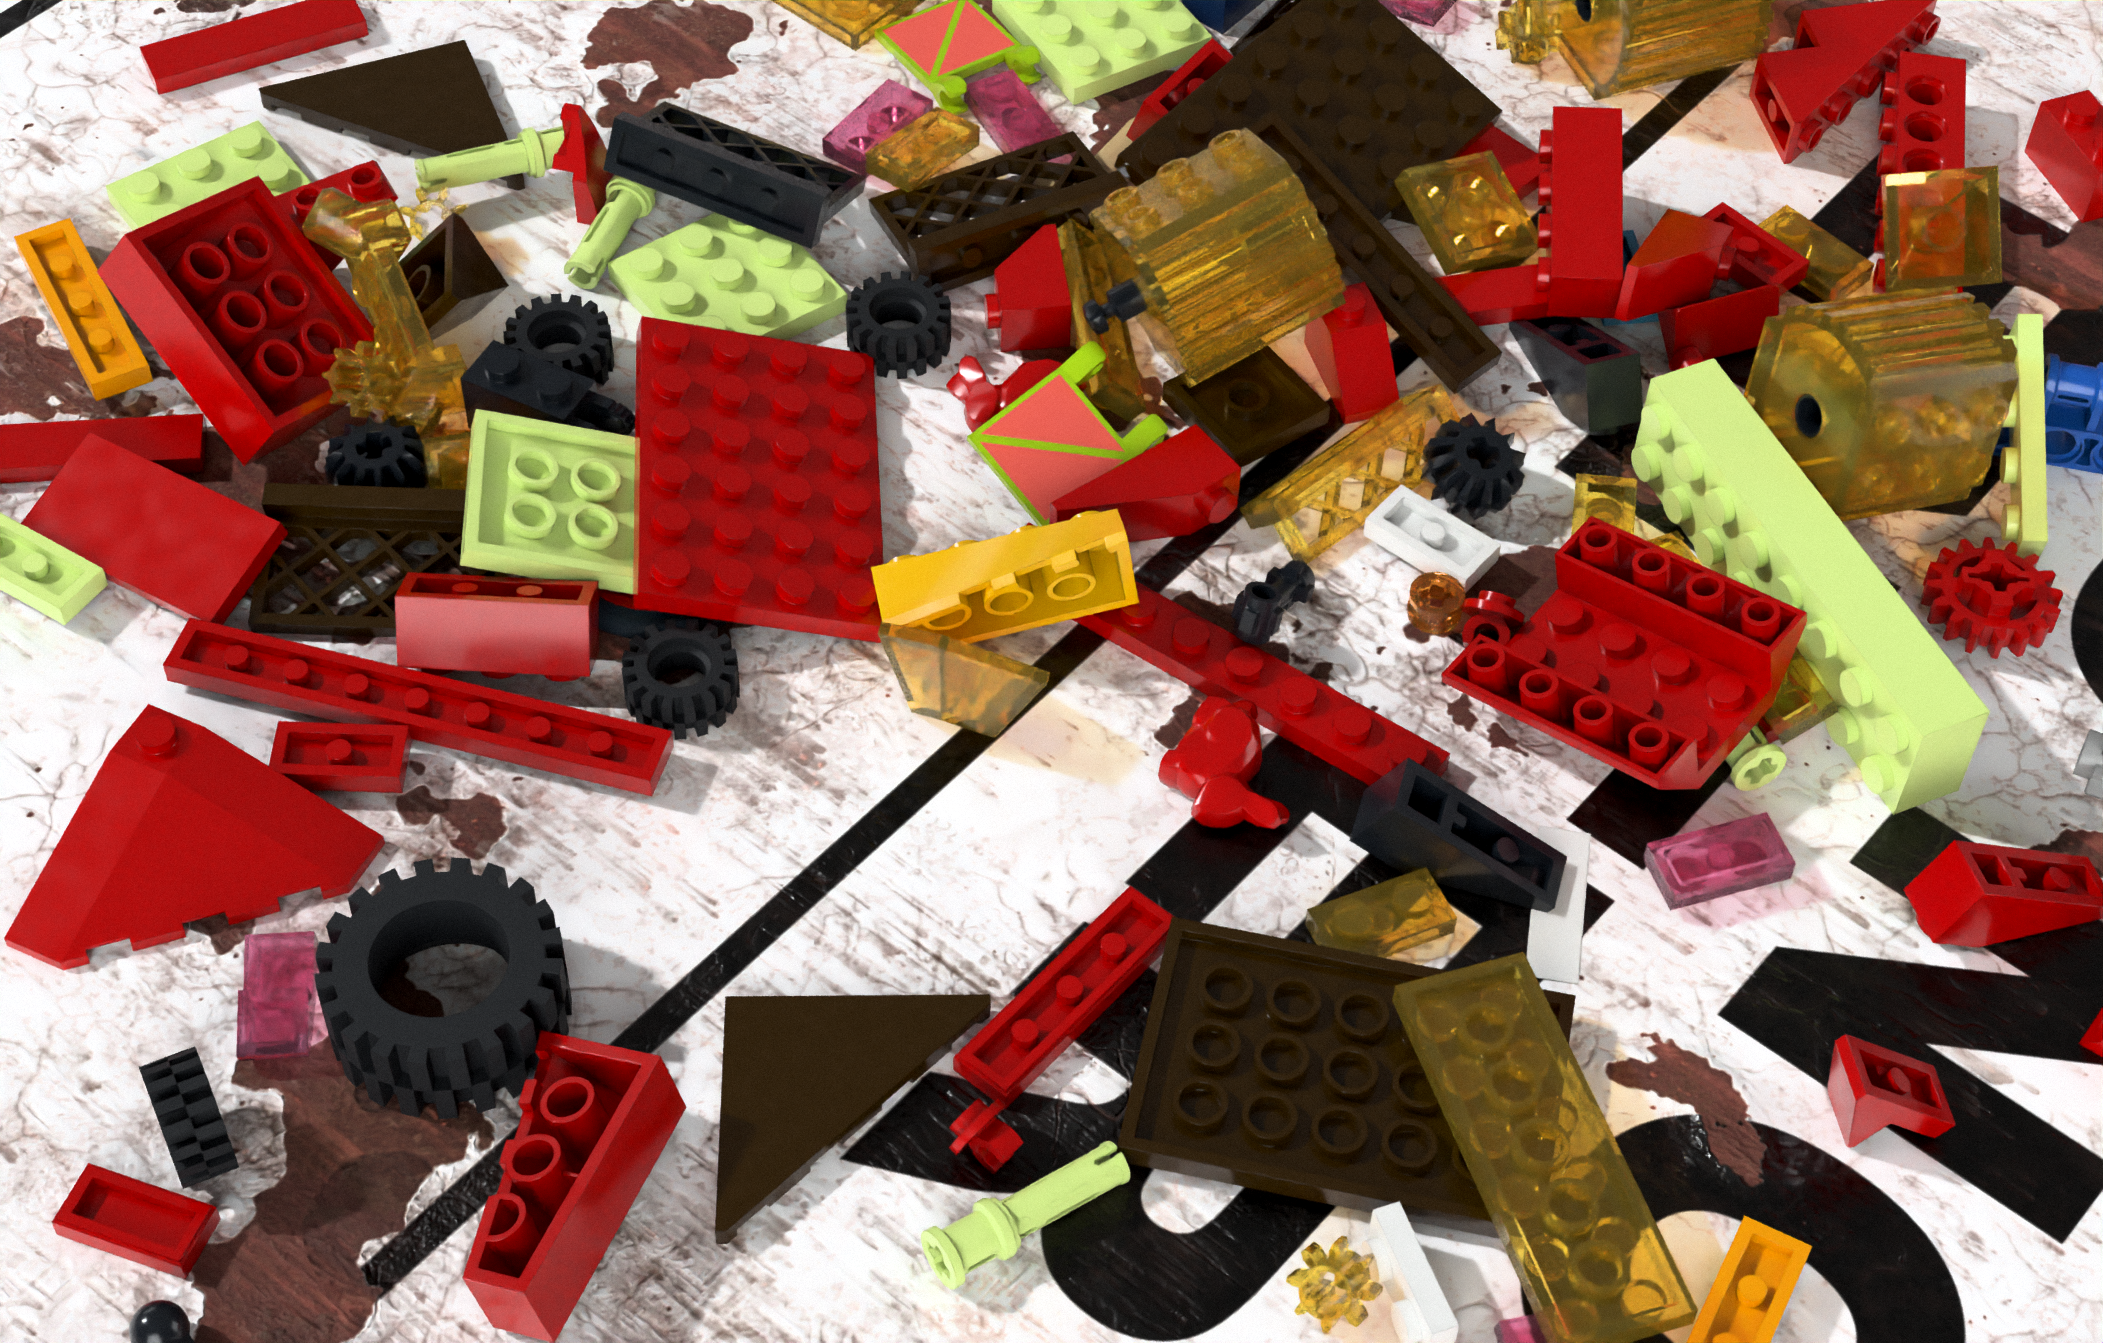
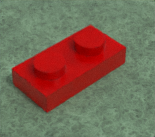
M1721 202L1701 216V218L1734 227L1729 247L1738 249V255L1731 278L1746 289L1778 283L1781 296L1806 278L1810 264L1808 259L1726 203Z
M278 721L269 767L307 790L403 793L412 743L409 725Z

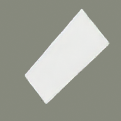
M1539 825L1538 838L1566 855L1567 860L1555 908L1548 913L1531 909L1525 976L1578 985L1591 834Z

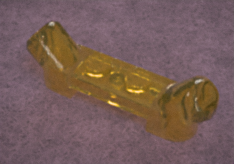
M334 187L322 189L302 225L306 238L346 260L353 277L352 288L354 296L359 305L366 308L374 327V341L377 351L383 359H387L397 385L383 411L382 422L394 415L401 427L414 425L417 433L421 436V441L426 442L433 437L442 417L466 412L460 380L468 370L457 343L435 348L399 263V259L410 244L412 237L397 204L392 199L387 198L361 203Z

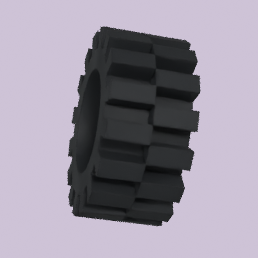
M901 271L900 279H892L891 272L881 273L880 283H876L872 277L863 280V290L856 286L851 292V300H847L846 303L847 347H850V351L865 353L874 358V365L877 366V376L887 378L889 370H897V379H907V370L914 369L917 377L926 374V363L935 369L942 363V355L947 357L950 351L951 302L949 296H943V288L938 283L930 287L929 277L921 274L916 282L911 281V272ZM896 320L916 324L906 329H891L882 326L884 323Z
M561 293L551 294L552 302L546 304L543 303L541 296L531 299V310L522 304L515 309L516 318L509 317L505 323L506 331H503L505 345L593 379L603 386L609 380L608 371L613 372L614 368L611 327L604 310L598 313V305L591 300L582 307L581 296L571 294L568 302H562ZM568 343L576 345L575 348L565 352L552 353L542 351L543 348L553 344Z
M676 618L664 620L665 630L660 632L654 623L645 627V640L635 635L629 641L630 651L624 650L622 656L623 667L621 670L624 694L630 716L636 714L637 723L645 725L652 723L654 727L667 730L668 728L674 729L675 739H686V729L695 728L697 737L708 734L707 722L709 721L717 728L726 723L725 712L733 715L737 708V698H740L738 659L736 649H732L730 638L726 634L718 637L717 627L710 623H707L704 629L699 631L698 619L692 618L686 619L685 628H676ZM688 669L705 675L702 680L687 687H669L657 682L661 676L674 670Z
M195 1046L140 1066L139 1070L182 1188L190 1187L239 1168L217 1102Z

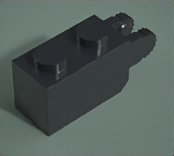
M495 340L487 346L460 378L468 428L470 429L476 409L627 436L635 429V415L632 413V410L622 405L621 402L616 403L615 400L598 394L595 380Z

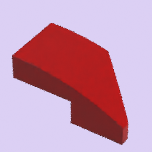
M564 103L560 117L563 122L564 140L557 154H554L552 169L573 173L572 183L577 223L591 225L607 200L606 185L614 174L603 170L607 150L588 114L580 105Z

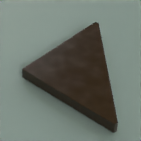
M465 40L259 88L263 108L272 111L278 108L290 110L301 114L302 121L342 133L345 128L369 136L370 143L406 155H410L412 151L436 157L508 140ZM523 173L498 178L507 181L508 188L517 191L525 189Z
M991 995L725 996L715 1220L716 1244H728L737 1236V1229L765 1205L772 1206L811 1172L810 1166L838 1142L841 1144L846 1142L882 1110V1104L908 1081L914 1083L952 1050V1043L975 1023L982 1024L988 1019L991 1010Z

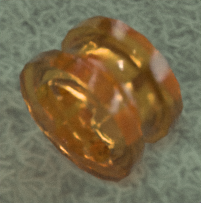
M1427 572L1418 576L1411 583L1409 600L1406 608L1408 620L1417 629L1430 634H1444L1455 629L1460 623L1462 616V606L1465 600L1464 587L1456 578L1446 573ZM1430 599L1442 600L1441 607L1430 606Z

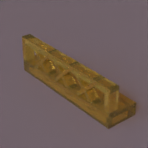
M1441 383L1408 392L1240 508V511L1251 530L1274 525L1291 558L1308 564L1365 524V518L1401 484L1413 490L1424 482L1420 478L1422 468L1426 462L1420 465V460L1423 455V442L1427 421L1436 416L1442 425L1450 419L1458 423L1460 417ZM1409 435L1408 441L1402 440L1404 437ZM1389 448L1406 453L1403 477L1398 481L1381 476L1384 454ZM1368 463L1367 471L1360 469ZM1347 477L1364 482L1361 507L1356 511L1338 506L1342 481ZM1379 487L1385 489L1380 494H1378ZM1325 493L1324 501L1317 499ZM1304 507L1322 512L1318 537L1309 544L1306 543L1292 518L1295 513ZM1336 517L1343 519L1335 525Z

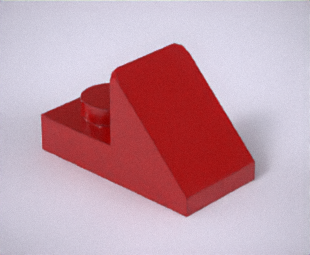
M1844 1034L1835 1040L1828 1080V1095L1847 1147H1855L1889 1124H1894L1932 1138L1940 1136L1956 1125L1934 1065L1848 1034Z

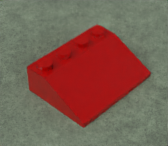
M259 175L124 234L97 271L98 275L243 466L288 444L395 373L402 366Z

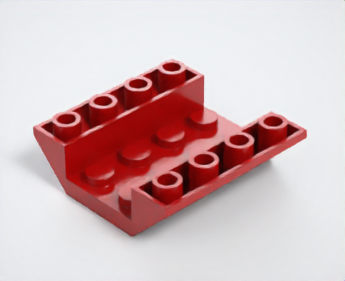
M1590 516L1555 553L1558 589L1505 645L1479 633L1442 672V682L1658 790L1700 789L1773 705L1806 626L1807 612Z

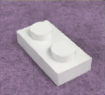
M1402 484L1365 518L1364 536L1462 596L1499 558L1501 549L1499 542Z
M1400 1201L1373 1209L1367 1240L1363 1241L1361 1245L1362 1256L1367 1272L1373 1282H1383L1393 1302L1390 1306V1313L1398 1338L1402 1343H1455L1459 1324Z

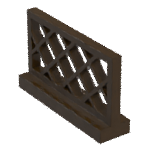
M1074 131L868 199L870 213L912 270L913 280L916 282L920 274L929 277L930 287L938 283L943 288V292L993 276L994 269L1044 225L1056 224L1061 252L1131 229L1127 181L1118 170L1108 173ZM1066 154H1070L1073 158L1069 165L1047 162ZM1009 173L1022 175L1018 182L996 179ZM1036 178L1058 181L1055 187L1033 184ZM955 191L970 192L966 199L945 196ZM985 195L1007 198L1003 205L981 202ZM904 208L918 209L914 217L892 214V212ZM934 212L955 215L951 222L930 219Z
M265 483L261 503L265 515L281 522L288 532L286 537H307L315 547L289 566L277 554V550L274 552L255 579L248 626L250 631L254 633L396 638L395 613L390 606L395 603V595L404 578L379 596L362 580L387 560L404 576L408 572L436 573L450 562L463 575L511 577V574L484 569L476 572L472 567L460 566L466 490ZM351 539H368L377 549L352 568L335 552ZM413 541H430L439 552L415 570L398 554L399 551ZM327 558L342 575L315 594L300 576ZM274 568H276L279 573L273 577ZM289 584H292L307 600L289 614L267 613L269 599ZM352 586L370 602L352 616L335 615L327 606V604Z

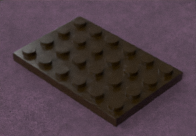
M1301 0L1120 152L1114 167L1280 317L1335 266L1301 230L1292 234L1291 239L1285 238L1250 258L1243 253L1231 231L1229 221L1267 201L1269 195L1229 154L1228 148L1231 138L1274 110L1383 225L1398 211L1406 200L1412 199L1429 184L1433 177L1441 173L1494 126L1503 110L1378 0Z
M1172 917L1119 1136L1117 1154L1122 1152L1129 1164L1372 1213L1373 1209L1400 1201L1409 1221L1538 1247L1543 1230L1576 995Z

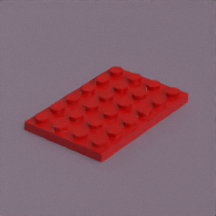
M641 316L636 332L633 608L881 643L885 632L871 567L884 564L874 358L865 353Z

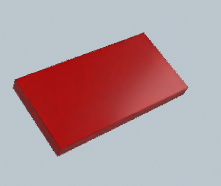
M91 432L86 435L21 522L22 525L103 568L107 580L188 620L191 617L223 625L288 534L281 522Z

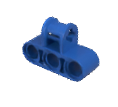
M2048 353L2044 360L2046 464L2103 474V362L2094 367L2060 361L2058 354ZM1999 376L1998 385L2002 388V391H2008V376ZM2000 398L1990 401L1985 405L1972 404L1969 439L1972 445L1979 451L1995 456H2001L2003 447H2010L2009 427H2000L1999 424Z

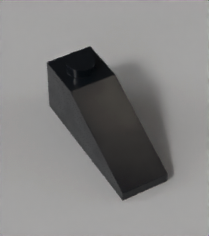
M1554 316L1531 320L1520 319L1509 322V330L1565 418L1584 429L1588 434L1597 436L1615 434L1622 429V425L1641 421L1643 402L1640 352L1580 317Z
M1409 757L1364 790L1349 840L1403 874L1546 913L1555 908L1567 856Z

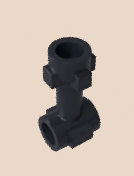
M1292 560L1280 569L1273 567L1267 573L1265 582L1255 581L1248 583L1245 590L1237 595L1231 617L1236 620L1233 628L1236 637L1246 643L1255 645L1267 643L1270 640V636H1273L1279 630L1284 609L1288 610L1294 602L1306 603L1312 598L1315 588V576L1312 569L1302 561Z

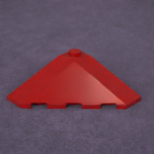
M148 704L108 753L5 935L4 940L8 947L64 971L90 964L87 950L110 943L130 939L133 951L185 938L186 934L183 924L226 913L229 925L281 912L278 898L317 887L321 889L323 900L347 894L385 845L384 836L206 727Z

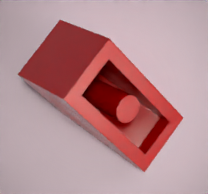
M1056 224L1042 226L994 269V294H984V313L987 329H997L1001 352L1070 347L1072 304Z
M1362 282L1310 293L1304 343L1343 423L1349 424L1399 413L1401 403L1386 322L1366 283Z

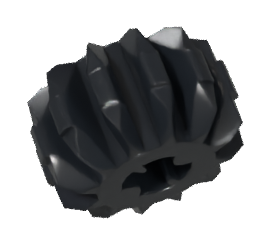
M1472 412L1466 417H1462L1458 423L1451 419L1443 423L1436 431L1435 438H1431L1424 447L1421 457L1426 464L1422 468L1420 480L1436 485L1432 490L1431 501L1445 498L1450 502V512L1452 515L1460 513L1465 507L1474 521L1479 517H1484L1488 511L1494 514L1502 511L1512 500L1511 496L1515 495L1521 488L1525 477L1520 468L1524 465L1526 453L1510 448L1514 443L1515 433L1505 435L1496 431L1495 418L1485 421L1481 426Z
M368 415L365 425L358 427L345 423L343 436L329 439L328 456L325 457L326 465L324 466L328 484L427 488L428 475H430L429 468L431 467L429 450L425 448L424 441H421V436L417 433L414 425L401 427L394 415L383 423H376Z

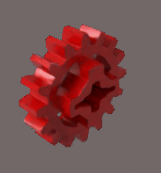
M1985 537L1981 548H1975L1965 538L1959 541L1956 552L1944 547L1940 550L1937 561L1930 562L1922 584L1925 587L1920 603L1931 607L1926 619L1929 624L1944 623L1946 625L1942 637L1945 641L1953 640L1958 636L1966 640L1965 652L1971 654L1978 645L1986 646L1990 657L1998 659L2002 647H2008L2016 657L2023 656L2027 644L2040 648L2044 643L2047 633H2052L2061 612L2058 606L2063 596L2062 590L2051 587L2056 574L2053 570L2038 571L2036 569L2040 558L2037 554L2028 555L2024 559L2016 555L2017 544L2014 542H2010L2004 550L1996 549L1991 537Z

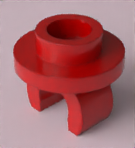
M1486 590L1480 591L1478 598L1465 599L1462 611L1471 616V618L1463 628V647L1466 648L1474 640L1475 634L1484 628L1496 632L1498 635L1497 642L1503 645L1509 642V627H1522L1525 618L1522 612L1514 609L1516 600L1507 595Z
M978 1098L949 1127L957 1136L949 1149L957 1156L969 1145L977 1160L992 1174H995L1024 1142L1009 1125L996 1119L1007 1106L1000 1098L995 1100L989 1107Z

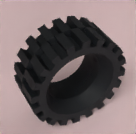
M451 857L450 871L435 872L432 859L413 862L416 876L401 880L394 868L378 876L381 891L374 896L362 886L350 895L348 902L352 914L351 918L335 911L326 925L330 943L319 942L315 956L319 973L314 974L316 990L336 1060H341L345 1076L355 1088L365 1081L370 1100L385 1107L395 1094L398 1098L401 1114L419 1118L424 1103L436 1104L439 1119L458 1118L457 1103L474 1100L477 1113L479 1114L496 1108L493 1092L503 1087L507 1089L513 1099L521 1094L527 1079L526 1070L529 1067L535 1071L537 1069L539 1058L535 1048L541 1030L565 1036L569 1033L566 1015H572V997L560 927H556L554 912L546 899L536 903L534 886L522 877H519L508 888L506 871L503 867L488 862L480 876L473 874L469 858ZM446 944L483 946L496 951L508 963L506 973L493 993L476 1006L454 1015L444 1017L410 1015L392 1007L378 994L383 978L394 966L413 954Z

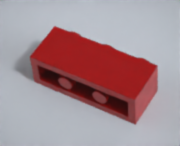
M408 572L395 595L397 666L417 668V671L437 676L459 670L479 671L483 676L493 679L510 678L521 673L541 674L551 681L569 682L577 680L581 676L590 677L599 654L598 581Z

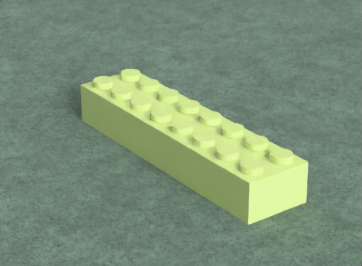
M1714 358L1651 378L1645 405L1641 411V422L1635 447L1631 453V461L1636 475L1641 481L1647 482L1663 504L1667 517L1671 522L1680 526L1694 545L1696 555L1703 565L1807 612L1806 626L1787 671L1819 710V715L1826 723L1832 740L1846 750L1860 769L1868 789L1880 796L1893 815L1959 791L1989 716V709Z

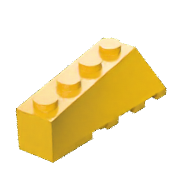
M1117 508L1104 512L1085 511L1075 515L1070 520L1041 527L1035 525L1023 526L1013 530L1008 535L983 541L964 540L953 544L948 549L920 556L901 555L893 558L886 564L871 567L884 632L894 662L1139 603L1128 538Z

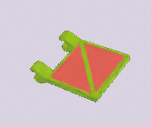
M947 0L874 30L875 39L932 92L939 107L949 118L968 111V104L960 96L967 92V84L964 78L1005 62L1016 82L1022 87L1041 80V73L1037 72L1033 66L1041 61L1039 50L1032 45H1022L973 0Z
M1089 341L1059 368L967 436L969 444L1039 527L1049 525L1051 502L1163 442L1164 436L1168 431L1164 421L1157 414H1151L1121 439L1079 389V385L1090 380L1101 371L1103 362L1107 357L1104 350L1095 341Z

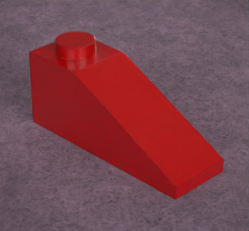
M1668 208L1627 264L1614 319L1626 322L1708 299L1719 281L1728 282L1732 275L1738 255V249L1729 247L1734 227Z
M1195 424L1051 502L1049 524L1070 520L1075 515L1085 511L1104 512L1117 508L1128 542L1191 535L1210 523L1223 521L1237 509L1241 467Z
M1954 840L1903 889L1916 912V920L1919 927L1930 937L1933 943L1979 948L2103 919V881L2090 859L2086 856Z

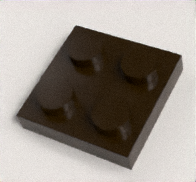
M1258 335L1163 383L1162 400L1189 427L1197 424L1241 468L1327 424L1329 419L1330 406Z

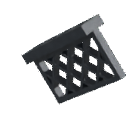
M666 101L641 117L622 112L614 117L603 168L607 172L810 249L819 243L823 225L863 193L867 179L866 176Z

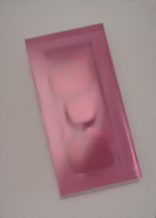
M1013 69L967 84L964 102L968 104L970 111L1002 154L1062 135Z
M888 78L822 138L823 156L868 178L933 117V100Z
M1767 812L1647 843L1643 860L1670 911L1791 879L1796 865Z

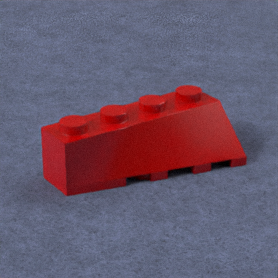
M541 1030L535 1048L539 1058L537 1069L533 1079L525 1080L518 1102L523 1113L514 1140H506L499 1161L504 1171L497 1194L488 1196L462 1279L494 1328L555 1343L687 1107L661 1056Z

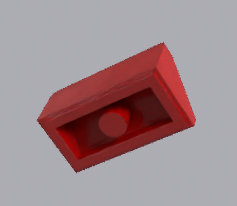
M1778 283L1758 286L1658 312L1668 361L1670 362L1671 358L1678 351L1690 346L1699 348L1706 360L1777 342L1780 299Z

